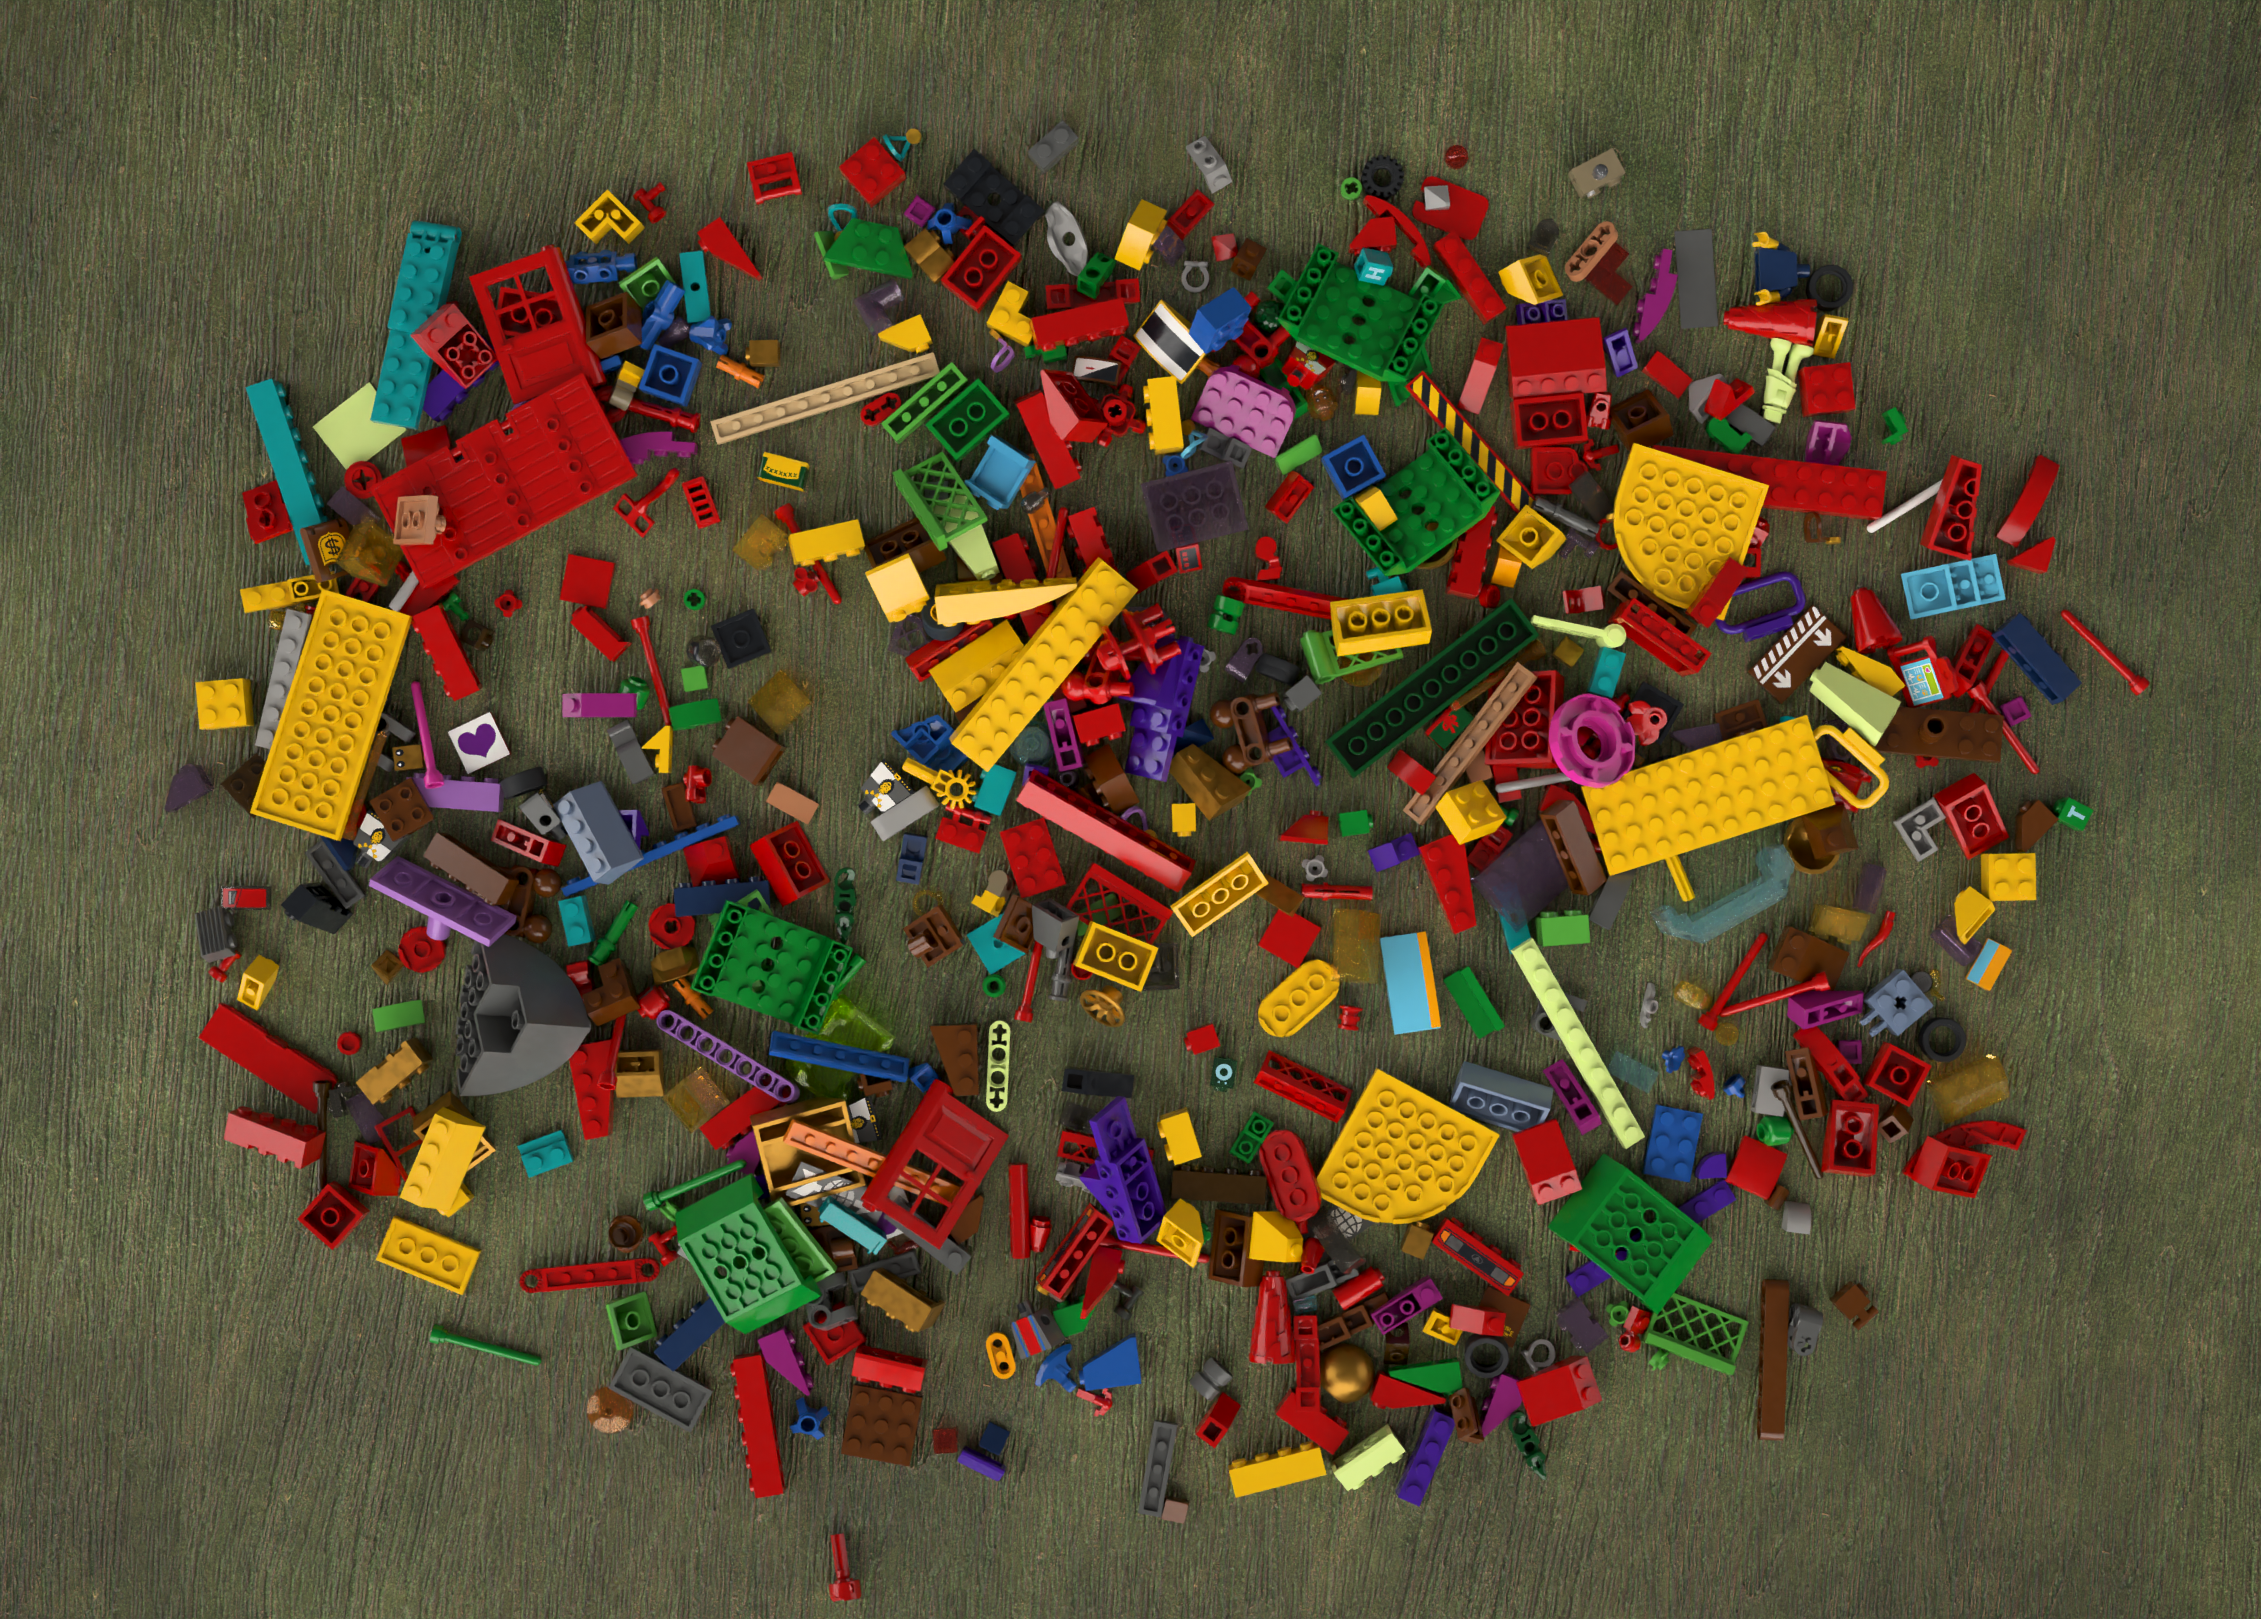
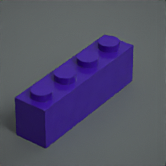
M480 334V336L495 352L493 345L484 336ZM497 360L467 389H464L446 371L442 370L428 384L423 410L438 423L441 420L445 421L451 416L454 406L457 403L462 404L468 398V392L473 387L476 388L483 383L486 373L489 370H495L500 365L499 361Z
M1432 1406L1395 1490L1398 1498L1420 1506L1455 1427L1453 1414Z

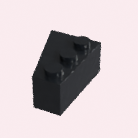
M319 882L300 884L281 904L286 909L284 913L291 920H297L331 934H335L353 915Z

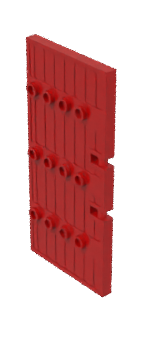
M584 373L506 413L507 420L500 423L498 419H495L456 440L457 446L453 449L445 446L369 487L393 534L395 531L398 497L438 496V514L444 515L446 518L444 532L436 534L433 544L400 545L422 589L430 588L638 476ZM512 428L514 432L507 435L505 431ZM463 455L464 459L457 462L456 457Z

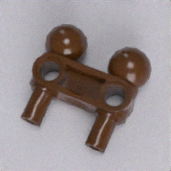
M1277 692L1261 696L1252 693L1231 700L1220 699L1211 706L1209 715L1212 723L1222 729L1229 728L1235 724L1240 744H1233L1227 747L1222 755V763L1228 771L1235 774L1242 773L1248 767L1270 762L1275 755L1293 750V743L1290 737L1270 741L1262 710L1280 705V697ZM1243 702H1246L1249 706L1247 714L1242 710ZM1256 747L1262 751L1260 759L1255 756L1254 750Z
M514 865L512 868L499 866L520 880L507 905H504L503 908L516 915L519 921V928L514 930L511 926L504 934L522 938L526 937L530 942L536 944L547 941L553 932L551 921L542 914L532 915L536 894L544 898H550L560 891L562 886L560 875L551 868L539 870L521 865ZM523 872H526L529 876L526 884L521 882Z

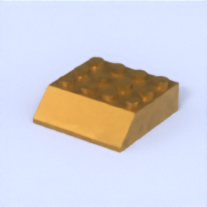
M816 1097L750 1116L771 1202L782 1197L788 1206L791 1207L866 1185L863 1173L783 1142V1137L792 1119H795L855 1143L845 1099ZM801 1162L826 1171V1173L792 1182ZM833 1176H839L854 1182L799 1199L785 1195L788 1189Z

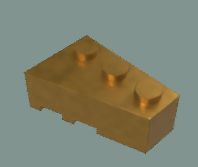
M1194 744L1177 752L1171 760L1169 772L1209 821L1240 804L1252 789Z
M416 1037L406 1040L399 1049L386 1056L384 1061L374 1066L356 1084L372 1104L379 1102L384 1104L393 1097L391 1092L399 1087L401 1090L412 1082L410 1077L415 1073L421 1075L430 1068L428 1063L433 1058Z

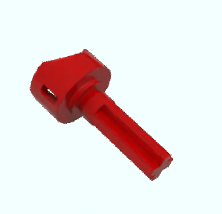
M844 1533L830 1535L837 1578L834 1581L835 1583L828 1584L830 1598L833 1602L858 1599L861 1597L860 1579L850 1578Z

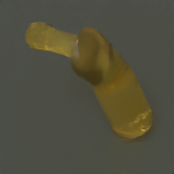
M1932 969L1930 971L1932 980L1930 994L1933 997L1936 996L1939 1001H1944V997L1939 993L1941 987L1939 971Z

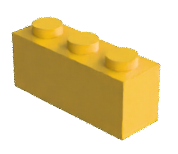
M858 519L790 534L788 537L794 565L801 564V567L812 566L816 560L824 559V562L834 561L838 559V555L846 554L847 557L861 554L860 550H863L865 547Z

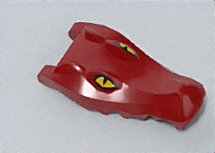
M1821 757L1824 768L1855 796L1862 781L1870 783L1872 776L1853 764L1842 760ZM1830 786L1836 804L1833 806L1845 804L1846 810L1854 813L1858 812L1859 808L1851 805Z

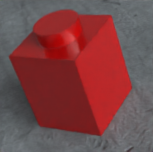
M1212 1022L1186 1031L1187 1037L1183 1038L1187 1051L1192 1050L1194 1055L1220 1046Z

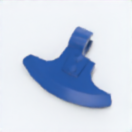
M1071 1344L1063 1345L1048 1355L1037 1373L1036 1386H1041L1047 1379L1051 1378L1060 1383L1069 1393L1075 1389L1077 1384L1067 1376L1072 1369L1066 1360L1068 1353L1073 1349Z

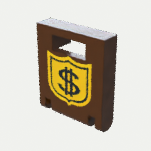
M343 517L300 529L316 583L361 570L346 520ZM339 563L343 571L331 574L328 565Z

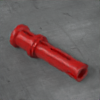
M632 397L628 406L629 412L668 422L673 428H685L694 434L697 432L700 424V413H688L682 411L680 407L671 409L636 399L635 397Z

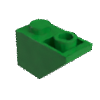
M1085 1293L1078 1296L1079 1300L1070 1302L1067 1299L1056 1303L1057 1307L1053 1308L1055 1321L1064 1337L1083 1332L1096 1308L1095 1306L1085 1319H1080Z

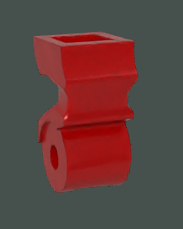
M1265 536L1260 538L1255 546L1256 558L1269 564L1268 569L1260 570L1256 581L1280 579L1282 566L1280 565L1279 557L1273 555L1277 545L1271 537Z
M587 959L566 965L567 976L572 980L583 1000V994L596 989L593 979L588 975L591 970V961Z

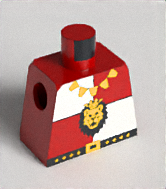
M1296 341L1286 358L1282 372L1288 376L1287 382L1291 386L1297 387L1300 385L1304 389L1309 390L1327 376L1337 360Z

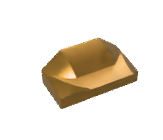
M683 946L661 952L650 962L656 985L697 973L700 965L696 949Z

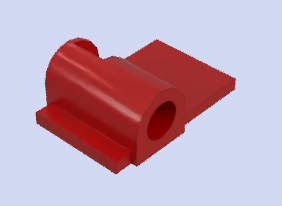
M277 480L242 493L248 516L246 522L249 534L255 544L294 530Z

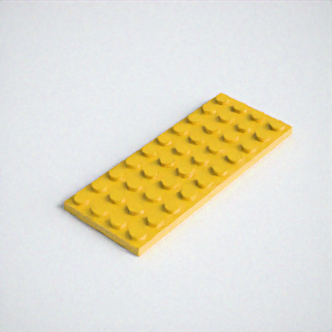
M322 589L250 813L341 841L409 631L412 616Z
M1807 715L1631 770L1624 774L1618 782L1603 788L1581 786L1609 876L1836 805Z

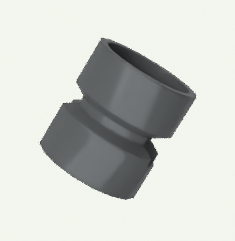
M1211 1356L1203 1366L1204 1371H1197L1189 1380L1191 1385L1209 1401H1212L1220 1393L1219 1386L1227 1385L1233 1378L1228 1369Z

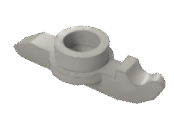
M1650 982L1647 984L1640 1012V1023L1643 1028L1648 1027V1022L1651 1021V1018H1649L1650 1014H1654L1658 1009V1002L1654 999L1656 993L1655 986Z

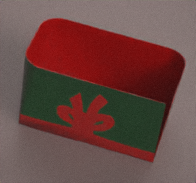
M1456 700L1424 734L1443 752L1475 716Z

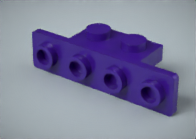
M1280 705L1270 707L1280 727L1268 733L1270 741L1290 737L1293 743V750L1277 754L1273 758L1279 772L1285 778L1304 767L1314 786L1317 787L1320 785L1319 779L1322 777L1315 766L1311 768L1307 759L1310 756L1304 746L1299 747L1295 741L1298 735L1292 725L1287 727L1283 720L1286 718Z

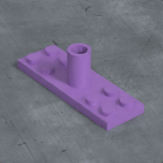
M399 856L395 857L370 878V887L427 915L426 933L434 940L447 939L452 928L490 947L516 922V915L498 906L486 903L482 898Z

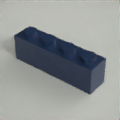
M2021 613L2010 617L1991 635L2052 705L2064 701L2082 684L2077 678V674L2062 661L2060 654L2047 644L2045 637L2039 634L2031 625L2030 620Z
M763 876L749 877V882L743 883L739 882V878L725 879V884L716 885V880L701 881L702 886L692 887V882L678 883V888H673L676 917L720 913L726 900L737 902L756 889L770 908L768 880L763 881ZM756 897L748 902L747 906L759 910L760 902Z
M708 1293L706 1295L709 1298L703 1304L699 1301L689 1310L692 1315L687 1320L682 1317L673 1326L675 1331L670 1336L665 1333L656 1342L658 1347L654 1353L672 1372L725 1323Z

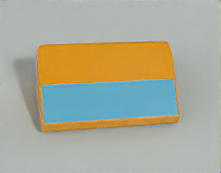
M1987 938L1965 979L1984 990L1990 991L2012 950Z

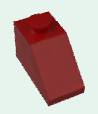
M1452 1304L1449 1327L1481 1335L1503 1336L1506 1313L1493 1307Z

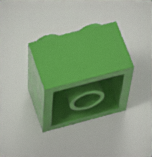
M1564 910L1563 915H1558V912L1545 911L1540 912L1541 916L1535 917L1537 945L1545 947L1590 943L1588 914H1583L1581 910Z

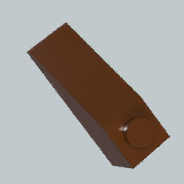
M1809 1047L1785 1051L1800 1120L1825 1116L1829 1113L1825 1092Z

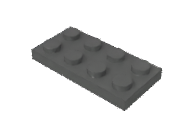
M634 1346L630 1347L608 1387L690 1433L714 1389L677 1369L672 1372L664 1362Z

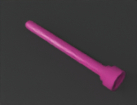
M413 681L411 683V690L427 768L424 777L425 788L435 789L444 785L443 775L436 769L421 686L418 681Z

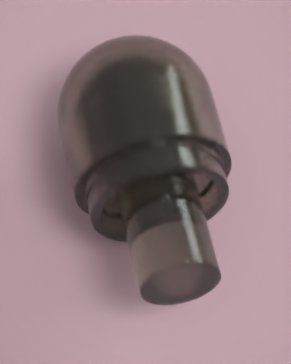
M1044 487L1039 492L1036 490L1030 492L1021 501L1022 510L1027 514L1037 512L1045 504L1044 499L1051 495V492L1047 487Z

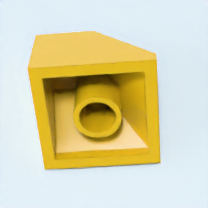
M1545 253L1518 260L1498 272L1502 285L1506 288L1508 294L1533 305L1563 296Z
M1525 505L1496 541L1533 569L1551 558L1564 543L1566 537L1562 531L1528 505Z
M1180 1198L1164 1215L1156 1241L1193 1268L1197 1264L1204 1242L1200 1215L1192 1204L1186 1203Z
M1254 1211L1249 1258L1276 1262H1301L1303 1237L1295 1222L1284 1217L1279 1211Z

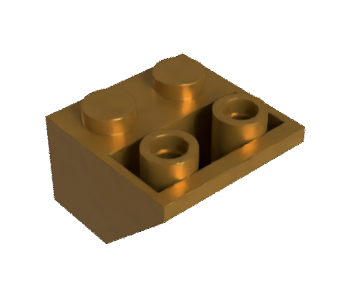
M663 1049L621 1050L618 1052L615 1067L616 1077L618 1078L615 1089L617 1098L664 1096Z

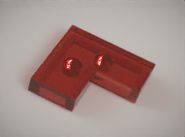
M1615 242L1584 279L1617 306L1632 286L1615 272L1629 255L1626 250Z

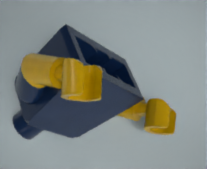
M1766 232L1754 233L1759 241L1753 242V247H1762L1754 252V295L1760 297V302H1757L1756 305L1760 306L1765 303L1779 302L1791 294L1792 289L1798 284L1797 278H1809L1810 265L1797 264V254L1791 252L1789 247L1779 241L1770 238Z

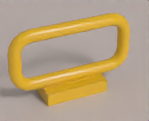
M1832 725L1817 727L1813 731L1815 741L1824 734L1831 735L1875 774L1880 781L1876 790L1868 798L1862 800L1857 798L1824 768L1829 785L1856 808L1865 809L1873 806L1889 788L1888 775L1879 766L1885 760V757L1851 727L1844 733Z

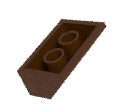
M917 517L864 542V550L873 569L908 553L918 573L947 560L943 550H938Z
M1215 1209L1208 1279L1239 1287L1260 1286L1264 1260L1249 1258L1253 1213Z

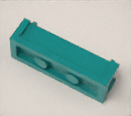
M828 1196L818 1208V1212H820L819 1221L821 1223L825 1220L866 1247L868 1254L872 1252L877 1255L887 1241L886 1233L831 1196Z

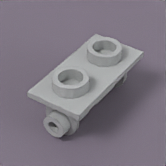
M1066 1160L1065 1163H1059L1055 1180L1059 1181L1063 1186L1072 1187L1074 1185L1081 1187L1087 1193H1091L1080 1180L1079 1176L1081 1174L1079 1170L1081 1165Z

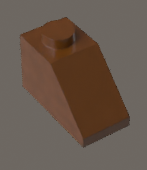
M2040 800L2025 801L2019 807L2020 812L2015 816V849L2018 852L2026 853L2059 820Z

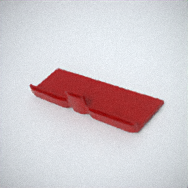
M222 1002L219 1003V1007L198 1038L301 1106L317 1114L318 1097L313 1092V1081H332L333 1089L339 1080L336 1074L300 1050L289 1047L288 1043L282 1038L271 1035L265 1027L233 1006Z

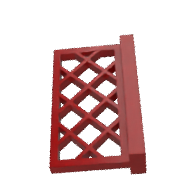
M1092 862L1065 908L1079 915V920L1086 925L1093 921L1092 913L1105 911L1107 924L1103 926L1112 929L1111 926L1124 923L1128 936L1137 937L1144 935L1146 943L1152 945L1166 921L1173 914V911ZM1091 877L1098 882L1100 892L1087 895L1085 884ZM1102 885L1107 887L1108 890L1103 891ZM1083 889L1084 896H1079L1080 892ZM1113 891L1118 894L1120 904L1107 907L1104 893ZM1101 894L1104 908L1091 911L1088 897ZM1122 897L1128 900L1129 902L1123 903ZM1085 898L1088 912L1078 914L1071 910L1076 900ZM1129 904L1136 905L1139 916L1127 919L1124 906ZM1121 907L1123 920L1111 923L1108 909ZM1142 910L1146 911L1149 914L1143 915ZM1089 915L1090 921L1084 918L1083 916ZM1154 916L1160 920L1156 929L1146 931L1143 918ZM1140 919L1143 932L1130 935L1127 922ZM1153 933L1148 940L1147 934Z

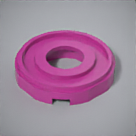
M1589 693L1578 695L1564 702L1552 717L1549 730V744L1553 758L1561 771L1577 784L1593 788L1609 786L1618 782L1624 774H1627L1634 763V730L1630 721L1626 723L1618 712L1621 708L1608 698ZM1579 727L1593 729L1600 739L1601 751L1595 760L1589 759L1582 752L1578 744L1577 731Z

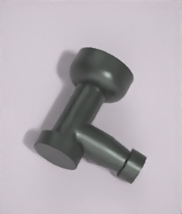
M1117 1279L1112 1287L1121 1292L1127 1299L1123 1305H1117L1113 1311L1129 1321L1132 1317L1131 1308L1139 1296H1143L1145 1292L1134 1284L1129 1288Z

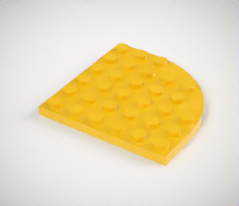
M1633 443L1618 487L1613 512L1615 538L1623 561L1635 579L1654 595L1670 604L1688 609L1729 556L1741 566L1743 565L1769 485ZM1731 598L1716 619L1724 621Z
M1376 1068L1316 1176L1321 1191V1198L1355 1216L1377 1223L1404 1224L1432 1217L1445 1210L1447 1206L1456 1199H1459L1468 1190L1500 1134Z

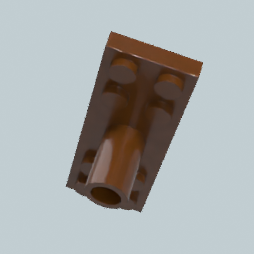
M1899 707L1876 747H1873L1880 753L2000 763L2004 715ZM1928 726L1934 727L1937 734L1931 733L1928 730Z

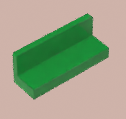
M1466 965L1443 979L1477 1038L1481 1039L1494 1030L1499 1031L1505 1027L1469 966Z

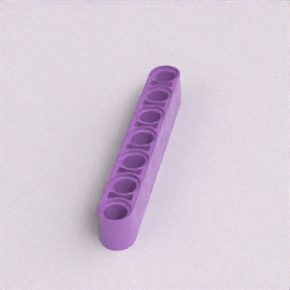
M664 1010L658 1015L657 1025L661 1030L777 1100L793 1103L799 1098L800 1090L795 1083L680 1014ZM673 1016L674 1023L668 1028L666 1020L668 1017ZM692 1027L694 1034L690 1039H686L685 1032L688 1028ZM712 1039L713 1047L706 1051L704 1048L705 1042ZM727 1051H731L733 1055L732 1060L726 1063L724 1061V1054ZM750 1062L752 1070L749 1074L745 1075L743 1067L746 1063ZM770 1074L772 1081L768 1086H764L763 1078L765 1075ZM786 1086L791 1087V1095L788 1098H784L782 1095V1091Z

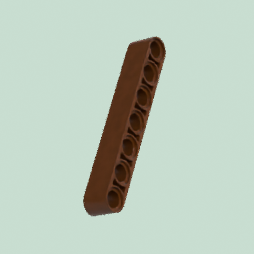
M1763 1279L1757 1404L1758 1440L1783 1441L1789 1319L1788 1280Z

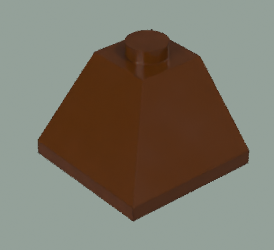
M1845 804L1801 815L1815 859L1859 849Z

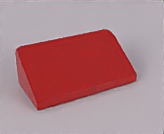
M1291 471L1267 502L1265 508L1287 524L1314 489V486L1301 474Z

